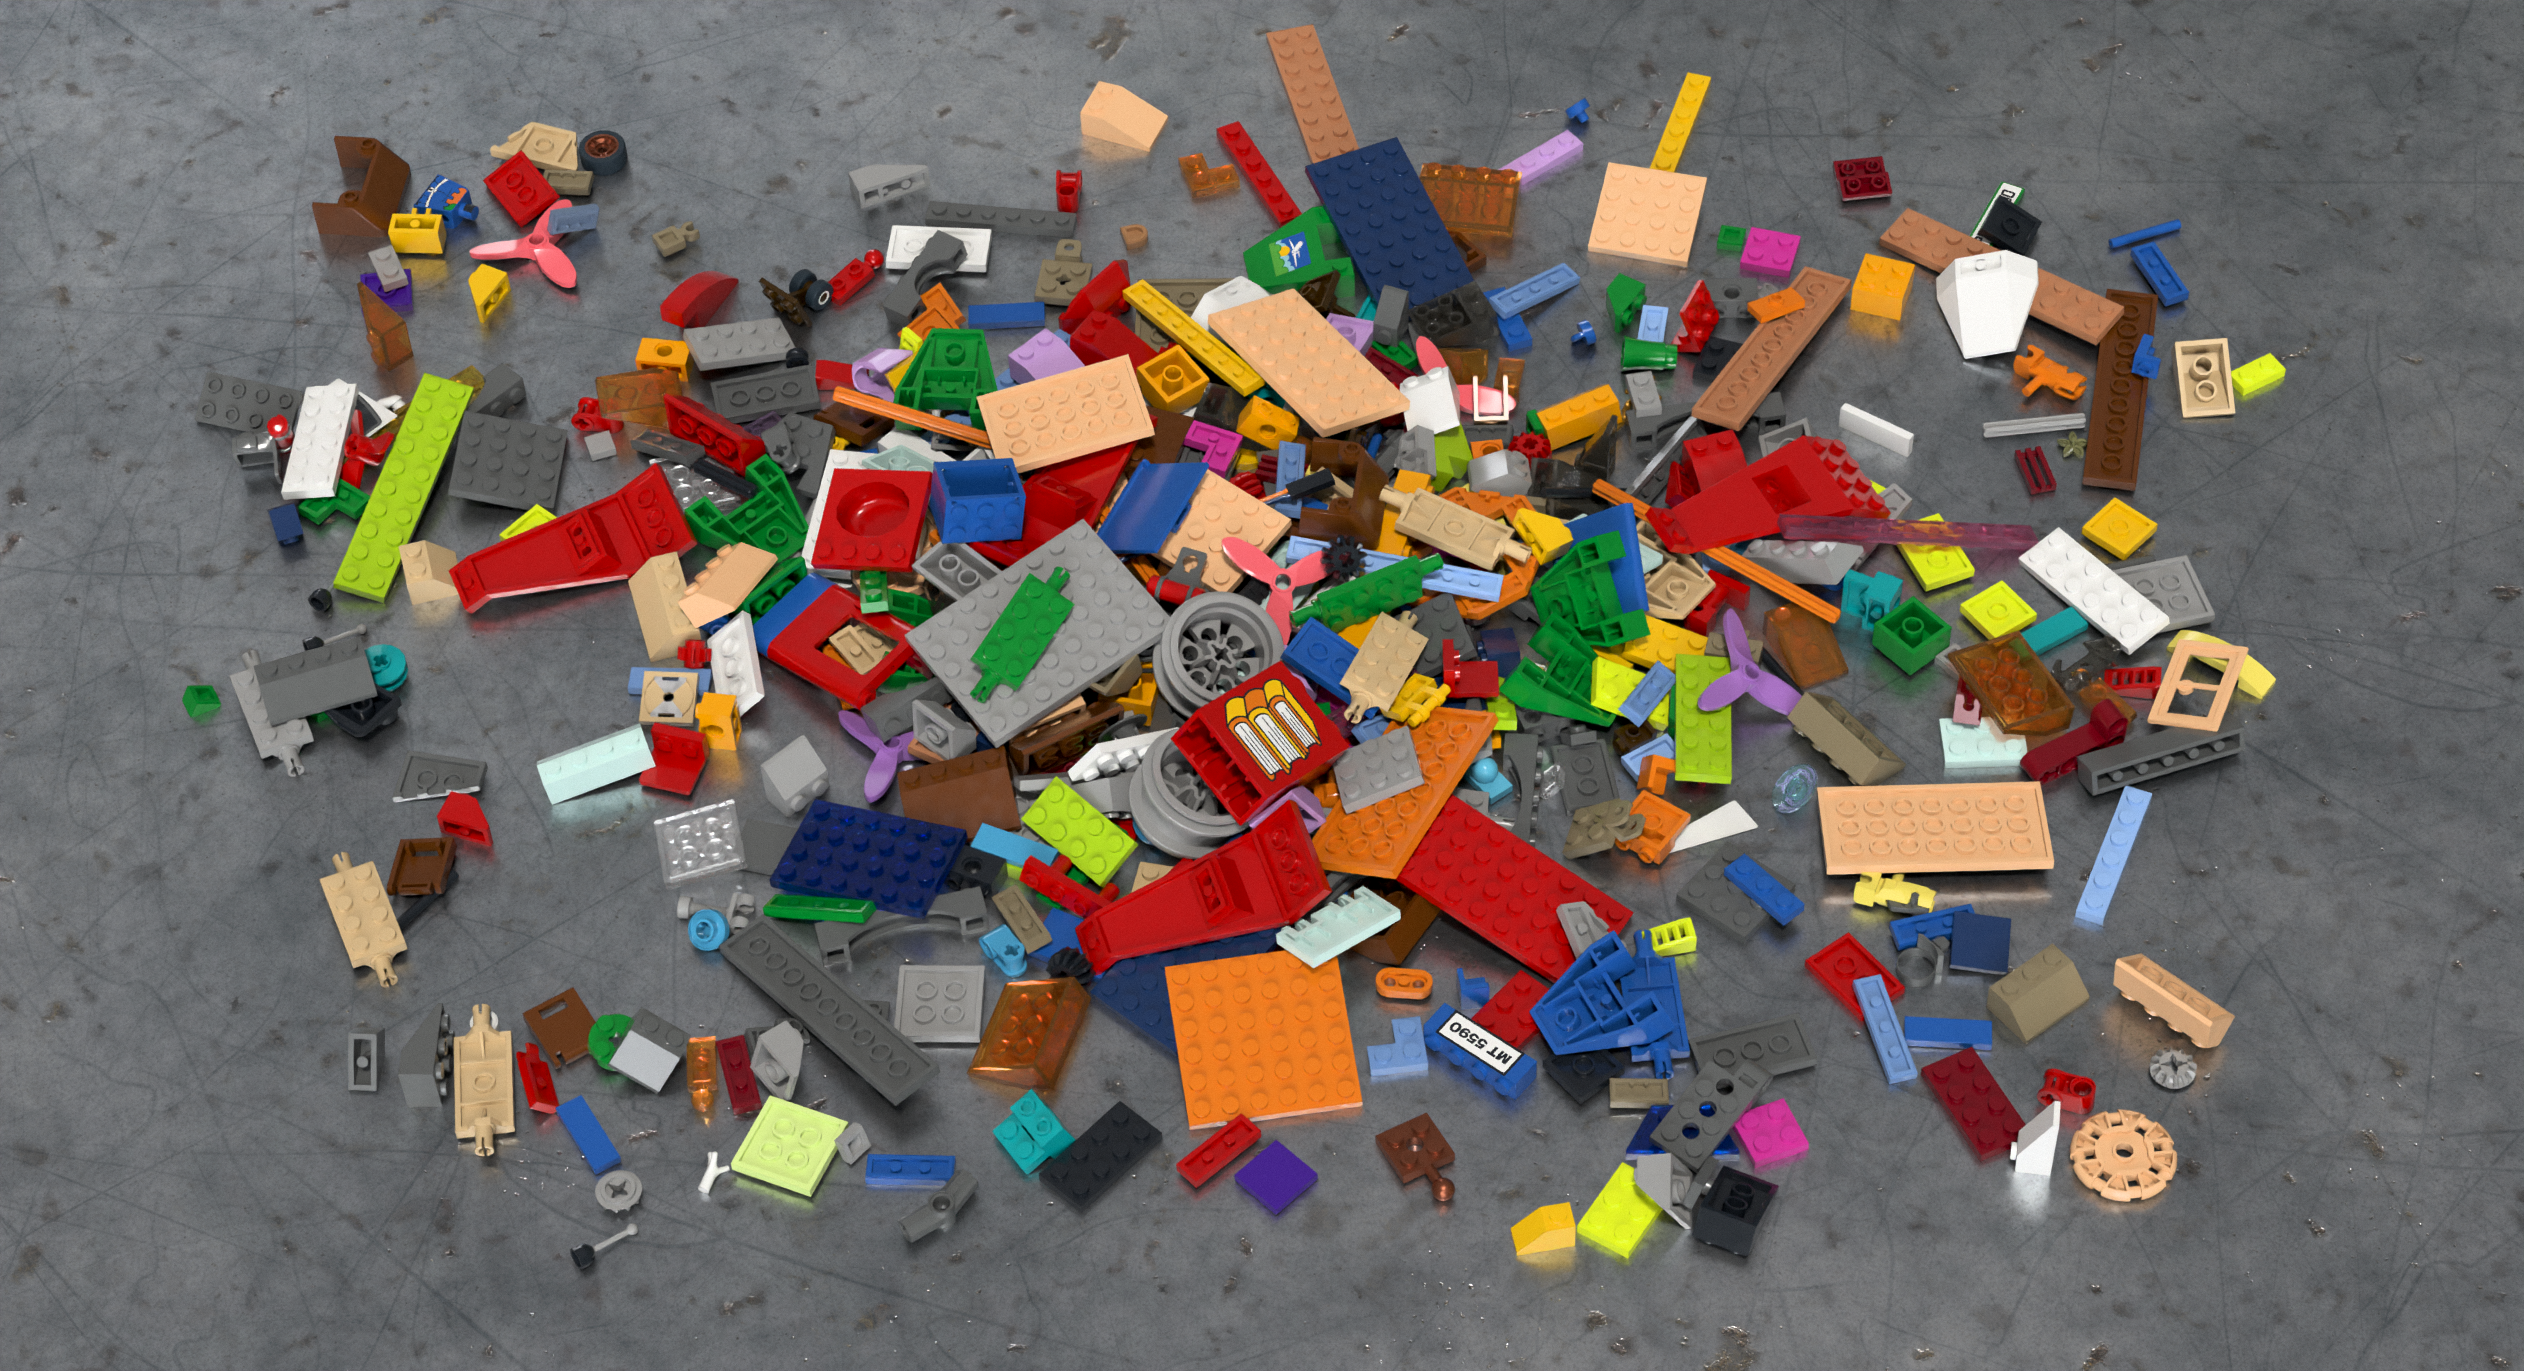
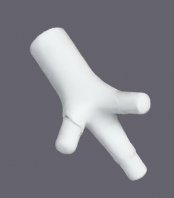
M715 1151L707 1154V1169L698 1187V1190L703 1193H709L718 1175L730 1170L728 1165L723 1167L717 1166L718 1153Z

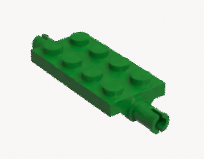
M1439 553L1421 560L1414 555L1321 592L1317 594L1316 599L1311 600V604L1289 611L1290 621L1296 628L1305 624L1312 617L1336 633L1354 624L1364 622L1371 617L1379 615L1381 612L1387 613L1396 607L1412 603L1423 597V576L1437 570H1442L1444 568L1443 560Z
M1055 567L1046 583L1029 573L970 660L976 663L982 670V677L970 692V695L975 699L979 692L982 691L977 700L978 702L985 703L996 685L1004 684L1016 691L1075 605L1059 593L1070 578V574L1067 571L1064 572L1061 578H1058L1063 571L1062 567Z

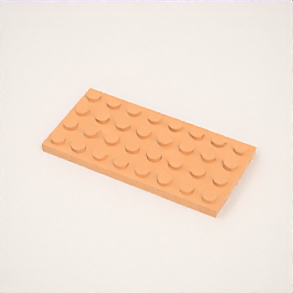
M1295 289L1286 290L1208 315L1207 323L1322 438L1409 410L1410 400Z
M2040 781L1817 787L1816 797L1827 875L1861 874L1862 872L1908 873L2053 869L2054 857Z

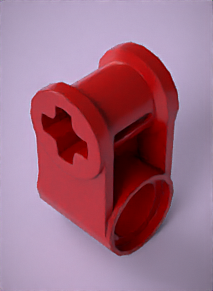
M1082 170L1077 172L1056 171V199L1059 212L1076 213L1079 210L1083 184Z
M590 397L580 398L578 402L579 409L571 419L572 425L584 432H604L609 430L610 434H615L624 427L620 405L615 400L593 399Z
M2054 1068L2045 1071L2043 1088L2037 1094V1099L2041 1104L2048 1107L2054 1101H2060V1109L2080 1115L2088 1114L2093 1110L2096 1085L2092 1079Z

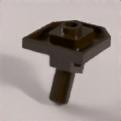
M1337 270L1309 280L1297 291L1325 319L1329 313L1356 318L1355 314L1336 304L1338 298L1334 295V291L1341 276Z

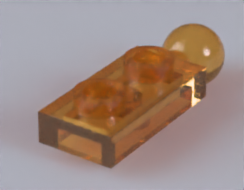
M2082 668L2075 669L2070 674L2069 681L2071 686L2077 690H2083L2079 693V698L2091 710L2102 700L2110 699L2126 716L2128 724L2137 718V712L2100 677L2092 683L2090 673Z
M715 1036L690 1038L686 1046L688 1092H694L691 1103L700 1112L708 1111L713 1107L714 1095L711 1091L718 1090Z

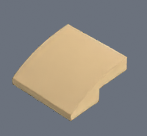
M860 623L854 628L848 625L829 637L828 640L854 671L862 675L867 674L882 660L885 651L891 652L897 646L890 637L864 623Z

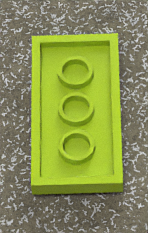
M1057 776L1021 818L1023 822L1042 838L1058 849L1061 854L1070 858L1073 864L1102 888L1105 887L1139 845Z

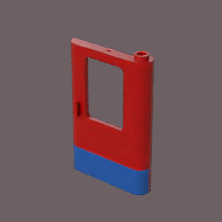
M815 572L808 574L753 625L757 653L858 710H861L860 708L875 700L876 689L915 653L905 638V634L916 628L915 626L887 611L862 614L860 596ZM850 618H855L899 642L889 654L865 675L859 674L817 650Z

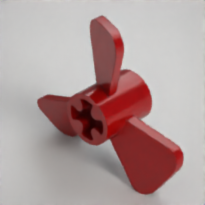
M355 409L351 420L352 434L347 438L344 446V454L349 459L342 466L339 478L360 489L364 464L378 466L382 462L385 451L394 438V433L386 432L375 439L364 436L362 412Z

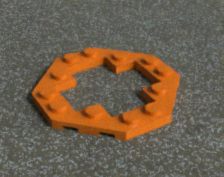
M1454 487L1439 495V497L1492 520L1504 515L1514 529L1515 527L1512 525V522L1519 509L1525 508L1536 512L1525 495L1514 494V497L1501 496L1500 492L1493 491L1467 492L1466 488ZM1515 529L1516 533L1518 534V536L1520 537V539L1523 541V543H1521V544L1526 545V543L1524 542V540L1522 539V537L1519 535V533H1518L1517 530ZM1420 540L1417 542L1413 541L1412 556L1416 555L1420 559L1432 553V548L1427 543ZM1531 553L1526 564L1506 554L1502 556L1511 573L1503 576L1499 602L1452 594L1462 618L1481 620L1526 596L1540 564L1533 553ZM1422 588L1423 597L1406 604L1414 608L1445 592L1430 591L1429 589Z

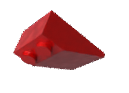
M1095 310L1087 316L1070 336L1069 348L1085 366L1128 354L1136 375L1137 367L1158 356L1154 349L1117 318Z
M1733 429L1683 441L1681 463L1696 494L1747 467L1742 447Z

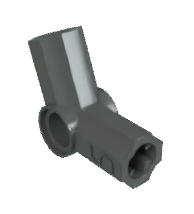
M1388 429L1383 434L1382 444L1385 448L1374 459L1388 474L1389 478L1397 471L1393 467L1399 452L1400 438L1405 434L1403 430Z

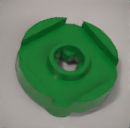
M622 1014L602 1015L592 1026L588 1036L587 1047L590 1055H593L597 1060V1064L602 1068L616 1071L607 1066L616 1049L614 1043L609 1040L614 1039V1037H622L631 1017Z

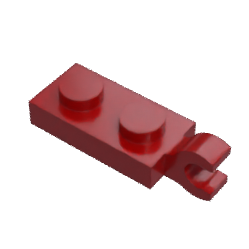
M527 1042L525 1044L526 1053L518 1051L516 1058L530 1109L554 1114L556 1112L555 1108L559 1106L548 1064L547 1062L540 1061L538 1046Z

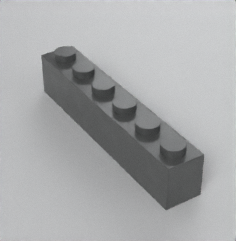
M2225 712L2217 732L2175 727L2077 756L2078 779L2094 796L2245 750L2244 726L2230 712Z

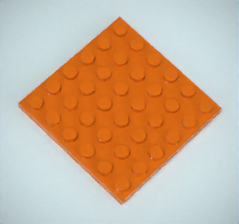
M1287 950L1165 967L1189 1131L1225 1126L1241 1113L1251 1122L1362 1106V1096L1337 955L1315 968Z

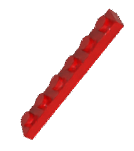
M1236 121L1216 128L1217 137L1278 227L1281 228L1302 214L1240 122Z

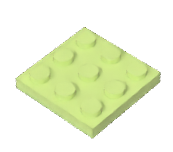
M770 1095L731 1162L732 1170L811 1197L838 1150L834 1140L849 1127V1123Z

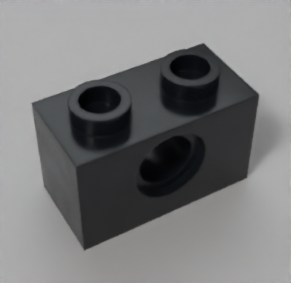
M959 842L955 843L941 866L944 884L953 889L961 890L980 886L983 898L993 901L991 897L999 893L1008 878L1006 859Z

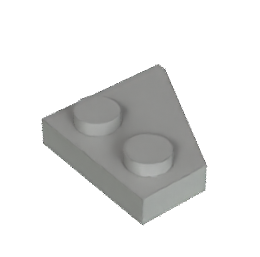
M1585 901L1560 904L1556 909L1576 959L1591 944L1609 934L1607 931L1609 926L1595 915L1594 910ZM1621 940L1625 948H1627L1626 943L1623 940Z

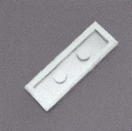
M1847 403L1841 407L1840 427L1905 457L1911 454L1913 433Z

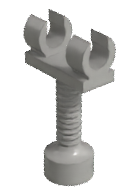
M733 892L730 905L726 908L696 904L693 902V897L680 896L677 906V917L690 919L691 915L698 911L715 909L727 918L729 934H736L746 927L749 921L745 917L736 916L737 911L752 913L756 904L754 903L755 897L750 894L738 895V893Z

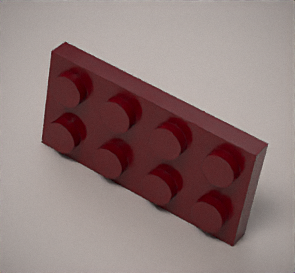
M1973 1047L1921 1068V1076L1980 1162L2011 1149V1142H2017L2019 1130L2026 1124Z

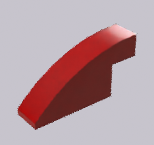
M704 271L693 275L671 292L660 305L662 320L683 328L705 327L738 284V278L718 271Z

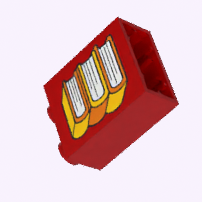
M1281 660L1197 709L1170 738L1240 826L1256 817L1291 790L1302 785L1305 786L1323 775L1350 747L1341 736L1338 726L1325 716L1307 693L1302 681L1293 676Z

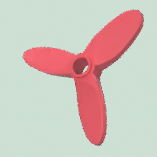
M568 199L557 201L541 216L532 234L518 240L494 242L474 247L469 251L470 257L480 260L517 257L536 260L541 271L550 280L565 288L574 287L577 283L575 268L568 257L559 248L554 246L564 233L550 235L547 231L550 210L572 207V203Z
M1419 336L1415 348L1423 375L1433 368L1447 367L1436 346L1426 337ZM1457 385L1460 392V411L1473 414V385ZM1477 385L1478 415H1503V391ZM1508 394L1509 414L1515 410L1516 401ZM1406 425L1404 426V429H1403V431H1404L1405 433L1408 432Z
M1235 537L1223 538L1221 546L1228 558L1242 571L1268 585L1271 593L1265 611L1276 623L1283 643L1287 645L1292 630V623L1289 618V611H1293L1292 591L1295 587L1317 582L1332 574L1325 573L1324 568L1327 564L1320 562V559L1326 557L1327 554L1317 551L1285 569L1280 568L1265 553L1252 544ZM1341 554L1339 559L1346 562L1348 556ZM1278 575L1287 577L1289 581L1287 589L1282 590L1276 586L1275 580Z

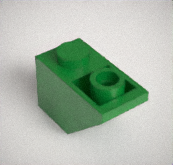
M1621 273L1606 288V309L1616 333H1620L1625 326L1631 324L1636 312L1642 310L1643 305L1647 301V296H1645L1646 284Z

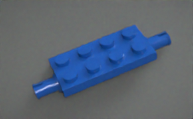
M1644 929L1645 937L1643 939L1642 931L1638 930L1633 934L1636 953L1632 958L1637 967L1619 978L1621 995L1629 1006L1653 991L1676 1028L1652 1043L1629 1046L1632 1062L1654 1060L1656 1079H1663L1662 1073L1665 1071L1666 1079L1669 1080L1674 1077L1671 1059L1688 1058L1690 1056L1675 957L1663 958L1653 950L1651 931Z

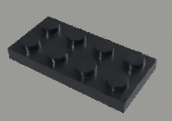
M1119 1101L1039 1173V1180L1079 1212L1083 1213L1163 1139L1162 1132Z

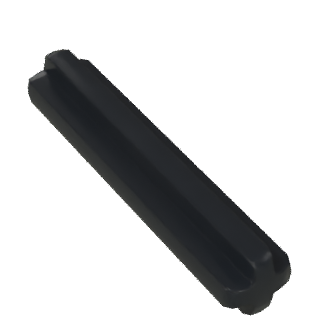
M698 459L693 464L695 473L749 499H753L758 494V486L704 459Z

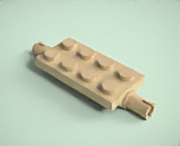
M1387 484L1381 491L1380 501L1400 508L1401 514L1395 522V530L1489 571L1493 570L1500 557L1504 554L1526 564L1532 553V547L1512 540L1515 529L1419 487L1414 494L1410 492L1406 494Z
M1403 611L1397 621L1395 618L1381 612L1339 683L1349 689L1351 694V703L1346 709L1344 716L1349 720L1351 715L1354 714L1352 723H1359L1364 712L1371 707L1378 706L1388 712L1429 639L1413 630L1418 620L1414 613L1409 620L1408 617L1411 612Z
M341 852L343 862H341L339 855L336 854L333 856L332 862L337 873L319 880L352 967L370 966L376 970L382 987H389L387 977L393 986L397 983L398 977L391 963L396 953L407 950V946L373 861L353 867L350 855L347 852Z
M479 1004L472 1007L473 1026L465 1036L454 1037L455 1133L457 1139L475 1137V1153L478 1156H484V1146L487 1148V1156L494 1153L493 1134L515 1132L513 1036L511 1031L499 1032L493 1029L490 1025L491 1007L487 1004H482V1013L479 1012Z

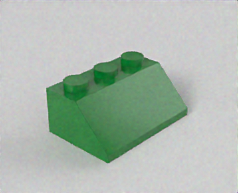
M802 556L787 559L780 565L772 568L735 611L728 613V617L733 619L743 610L751 615L753 626L807 576L805 559Z

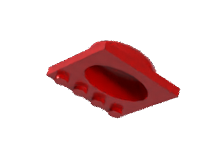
M834 468L811 565L815 569L912 573V565L915 561L931 494L932 472Z

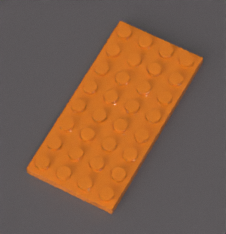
M1436 706L1430 712V717L1425 722H1420L1416 727H1412L1408 723V718L1404 722L1392 719L1382 735L1408 725L1412 733L1425 784L1349 814H1346L1340 797L1327 816L1326 822L1321 825L1312 839L1322 868L1324 870L1396 879L1499 720L1496 714L1493 712Z

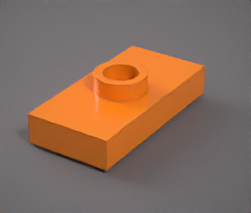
M1790 287L1749 302L1747 310L1762 324L1804 308L1805 300Z

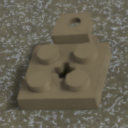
M1061 239L1056 247L1055 260L1042 259L1034 295L1035 302L1069 306L1080 290L1091 281L1093 265L1092 263H1083L1081 256L1082 244L1079 240ZM1067 246H1072L1074 249L1066 250L1065 248ZM1061 281H1067L1065 285H1060Z
M1620 798L1577 809L1573 816L1562 853L1569 860L1613 848L1615 838L1623 842L1641 835L1646 818L1642 814L1629 816L1633 804L1629 800H1621Z

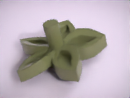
M2073 431L2069 434L2068 439H2057V443L2065 447L2063 457L2073 453L2074 456L2083 459V449L2087 447L2088 440L2084 438L2077 439V435Z

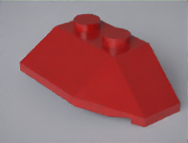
M1124 259L1112 261L1083 287L1071 301L1067 311L1058 317L1059 329L1072 335L1093 310L1103 312L1115 318L1128 311L1131 304L1123 298L1122 293L1123 290L1131 286L1128 262Z

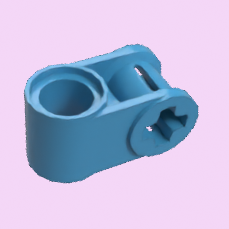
M1002 924L979 938V944L985 955L1006 976L1016 978L1026 973L1027 961L1024 958V945L1013 935L1008 926Z

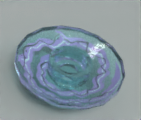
M1798 764L1785 771L1777 780L1772 791L1774 808L1781 813H1792L1807 804L1817 787L1818 775L1815 769L1808 764Z

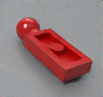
M871 249L866 252L864 262L855 258L828 281L833 286L831 301L841 306L875 276L874 269H878L883 265V254L877 249Z

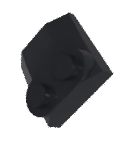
M374 683L378 696L324 711V713L338 727L355 737H363L377 726L387 725L395 721L398 716V708L402 703L399 697Z

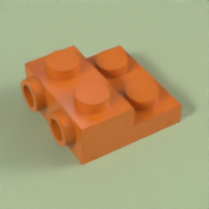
M1643 789L1633 801V807H1631L1629 816L1642 814L1646 818L1641 835L1623 842L1615 838L1614 842L1621 850L1627 851L1631 849L1637 852L1639 858L1645 863L1653 861L1660 865L1675 847V839L1690 822L1691 814Z

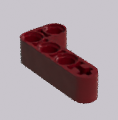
M2102 700L2093 708L2089 723L2029 751L2022 757L2020 766L2034 782L2040 781L2041 786L2078 769L2077 756L2123 743L2126 736L2128 719L2112 700Z

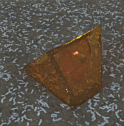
M1437 348L1449 367L1457 385H1473V376H1477V385H1479L1488 376V349Z

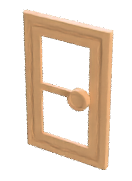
M2179 639L2148 716V723L2217 732L2249 648ZM2190 655L2228 659L2229 662L2220 685L2181 680ZM2194 688L2217 691L2207 717L2168 713L2176 690L2181 695L2191 694Z

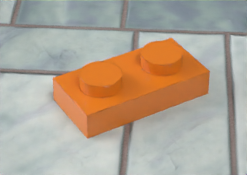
M938 283L920 296L927 309L937 302L957 326L966 321L941 283Z

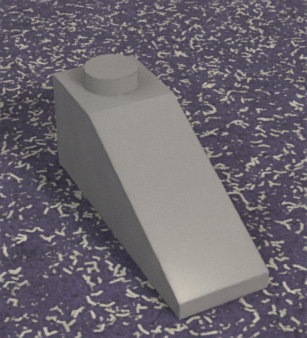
M868 165L848 172L850 190L861 209L930 186L927 165Z

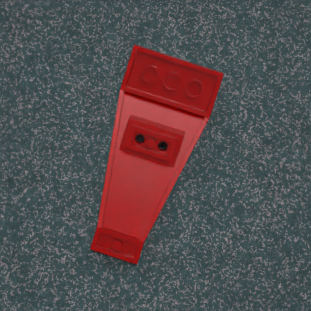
M1149 414L1153 428L1157 427L1158 417ZM1138 440L1040 467L1022 485L1026 499L1021 539L965 542V544L977 553L989 557L993 562H1000L1011 566L1082 519L1094 529Z
M1803 435L1671 509L1650 507L1645 516L1669 552L1692 554L1845 516L1885 521L1891 512L1886 507L1885 500L1872 487V482L1859 469L1858 462L1849 455L1843 442L1838 439L1831 440L1819 436Z
M654 463L615 494L468 555L451 568L449 573L465 610L472 614L492 598L629 579L651 557L677 551L678 558H680L698 543L662 466Z
M1287 800L1249 833L1093 912L1075 928L1083 953H1087L1086 959L1093 962L1091 968L1096 972L1095 975L1097 976L1102 974L1117 960L1292 925L1328 896L1332 890L1298 805L1295 801Z

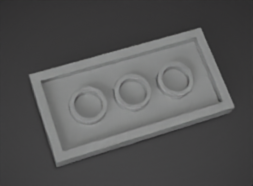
M780 317L684 329L683 339L700 371L786 360V353L790 349L796 348Z

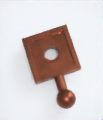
M1427 1112L1375 1135L1376 1144L1403 1184L1426 1174L1432 1182V1194L1436 1199L1447 1201L1453 1197L1455 1193L1454 1183L1450 1179L1442 1177L1437 1168L1454 1161L1455 1153ZM1414 1144L1423 1147L1419 1151H1413L1408 1149L1409 1146Z

